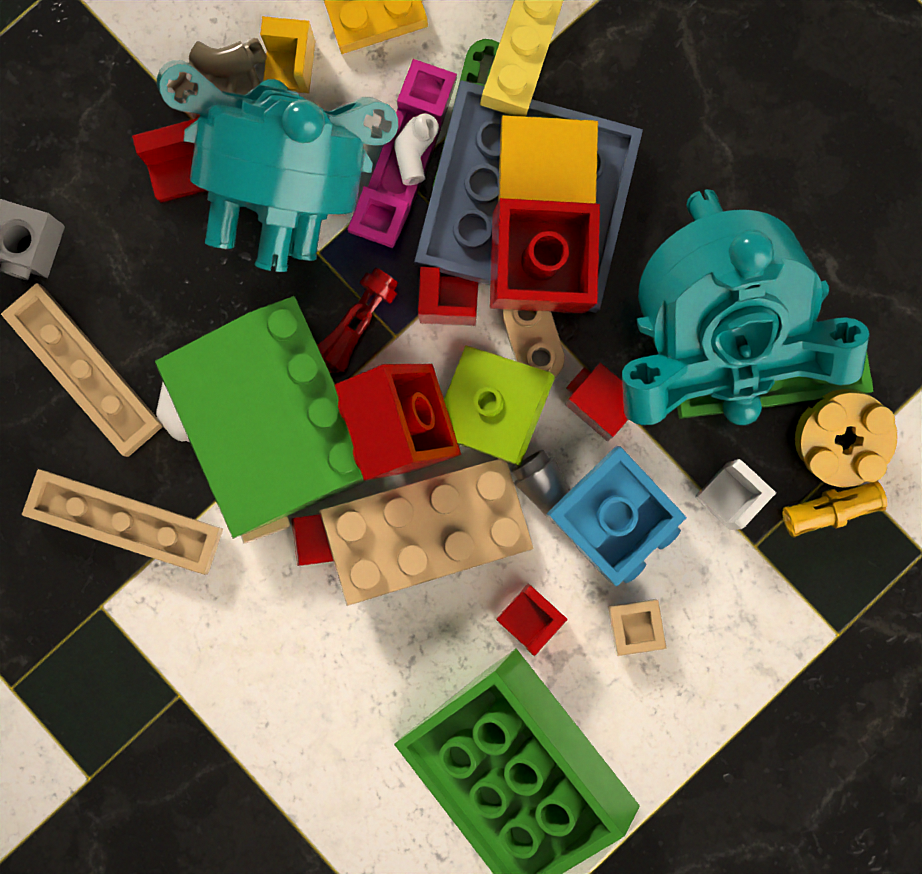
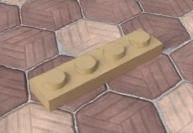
M36 283L1 313L4 319L122 456L129 457L163 427L154 413L42 285Z
M39 469L35 475L22 512V516L203 575H207L210 571L223 532V528Z

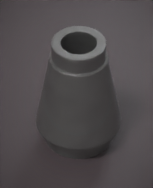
M540 450L524 459L521 466L516 465L511 471L517 479L514 484L550 519L552 524H555L546 513L569 491L555 458H549L544 450Z

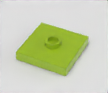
M465 345L444 398L457 443L521 466L555 376L551 372Z

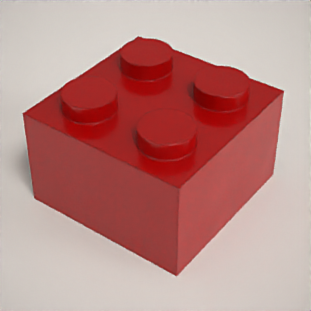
M500 198L493 211L490 308L586 313L594 307L598 299L600 204Z
M382 364L334 385L339 399L338 409L341 417L346 422L354 447V461L361 470L364 481L415 472L461 455L433 364Z

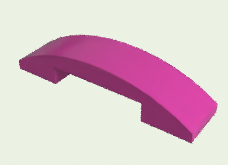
M415 59L412 60L397 99V133L390 142L383 145L368 187H363L347 229L348 233L391 248L394 247L422 182L415 185L403 184L394 149L395 139L413 117L423 113L435 117L439 124L438 134L420 157L425 174L450 104L457 80L456 73Z

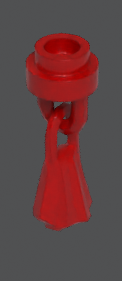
M376 267L371 274L366 272L359 282L366 289L359 302L348 310L333 332L317 345L329 373L344 372L348 368L353 350L371 321L372 312L382 300L391 304L397 295L394 290L399 283ZM371 295H374L375 297L369 306L366 305ZM354 316L362 320L356 330L348 326Z

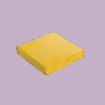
M502 115L498 201L500 198L596 203L598 121Z

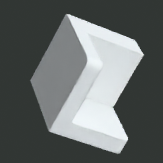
M737 459L726 463L695 498L729 530L743 529L776 492L743 461Z

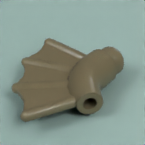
M251 38L244 44L238 41L219 49L211 48L198 41L191 49L189 63L221 91L245 95L260 84L255 71V65L265 62L267 55L257 38ZM179 72L178 79L172 80L167 86L168 88H173L177 98H182L184 90H193L194 83L188 81L186 72ZM193 113V118L200 117V114Z

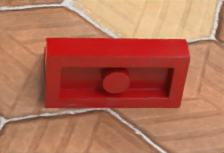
M198 118L132 136L137 155L148 167L154 195L159 202H166L207 191L190 181L195 143L183 140L185 129L198 120Z

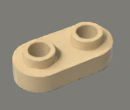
M504 309L503 323L515 361L551 372L557 378L563 368L565 356L551 311H535V318L525 321L519 317L518 310ZM539 350L545 351L549 355L550 362L545 366L536 365L532 360L534 352Z

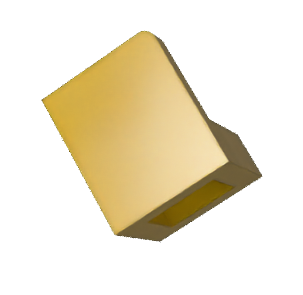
M262 16L260 35L267 50L263 81L276 79L283 82L291 91L309 94L316 43L310 21Z

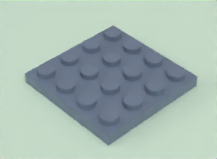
M461 80L414 266L438 267L441 273L490 285L492 219L499 195L502 115H511L481 106L480 102L485 86ZM532 99L526 117L598 121L596 204H600L597 304L589 310L590 312L597 313L601 307L643 129Z

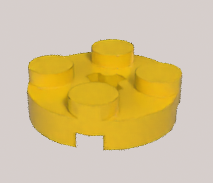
M852 389L831 391L822 396L825 399L819 401L813 408H807L796 428L795 446L800 459L805 463L809 471L824 483L836 487H854L865 482H876L885 475L887 465L890 463L897 446L895 416L889 408L882 405L874 397ZM852 426L853 433L857 435L856 441L848 449L843 450L842 445L835 442L836 435L845 434L846 428Z

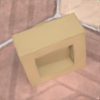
M657 599L608 606L615 654L617 656L666 649L659 601Z

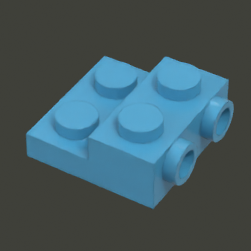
M615 446L546 513L592 565L615 586H618L622 581L629 583L634 580L646 567L644 560L656 548L664 549L678 537L681 532L678 526L687 518L621 446Z

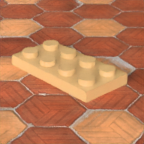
M501 459L320 510L346 606L534 549L508 463Z

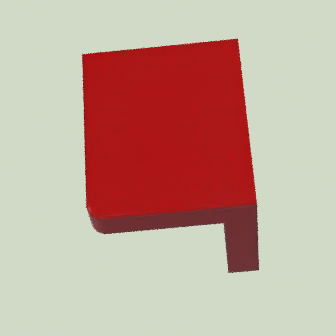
M420 267L418 306L420 324L476 326L478 282L460 277H443L438 267Z
M527 584L496 618L533 656L543 648L568 620L530 584Z

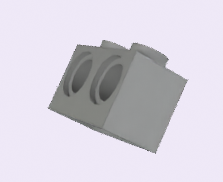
M0 199V271L23 280H28L30 273L48 278L65 226L47 212ZM31 235L30 246L24 252L18 253L19 242L24 237Z

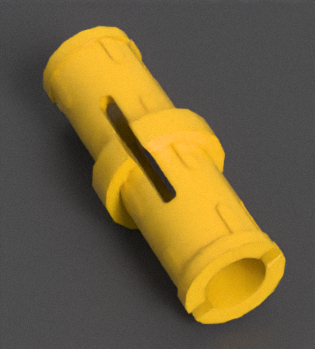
M876 481L841 492H837L835 489L824 491L821 498L784 507L782 515L789 534L792 537H797L800 534L830 525L834 528L846 526L847 520L876 511L886 510L888 503L883 487Z

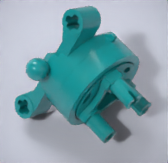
M172 60L164 64L157 76V88L163 100L171 108L200 114L198 120L185 129L183 140L195 143L190 181L196 186L207 190V200L211 202L205 244L223 249L234 248L240 207H247L255 211L259 215L258 221L263 223L255 266L271 271V266H275V271L286 272L288 268V255L301 260H317L316 253L322 220L327 219L328 214H348L354 212L362 172H372L373 163L363 149V144L384 145L395 137L398 130V117L395 110L390 105L373 97H362L354 102L327 111L323 110L316 103L299 96L296 91L289 90L283 82L276 79H267L261 82L245 95L230 93L218 89L190 63L183 60ZM179 72H186L188 81L194 83L193 90H184L182 98H177L173 88L167 87L168 81L177 80ZM374 111L376 115L381 117L379 126L372 125L371 131L369 127L364 125L366 115L373 117Z
M704 190L706 200H704L700 191L693 193L688 198L686 207L694 222L678 230L656 250L648 261L640 280L638 297L644 317L637 319V326L641 333L652 337L659 354L630 361L622 371L624 414L627 419L640 425H652L664 419L669 412L685 400L711 394L713 398L724 400L722 404L724 416L730 422L746 426L755 422L759 417L762 404L758 395L767 393L773 387L774 381L798 376L824 380L837 385H849L858 381L864 371L869 330L862 322L847 317L816 321L821 304L828 295L829 285L826 280L820 281L819 275L793 231L780 219L763 212L753 210L724 211L719 203L717 194L713 190Z

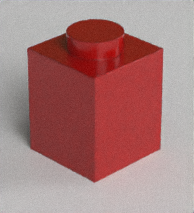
M601 362L592 373L584 367L566 387L572 395L565 405L607 442L629 420L624 414L623 382Z

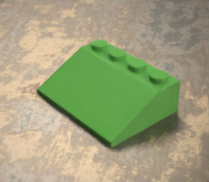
M295 296L249 312L155 361L232 539L367 481H364L361 470L354 461V447L346 422L341 417L338 409L339 399L335 384Z
M517 648L481 673L394 744L493 874H563L625 837L640 807L635 798Z

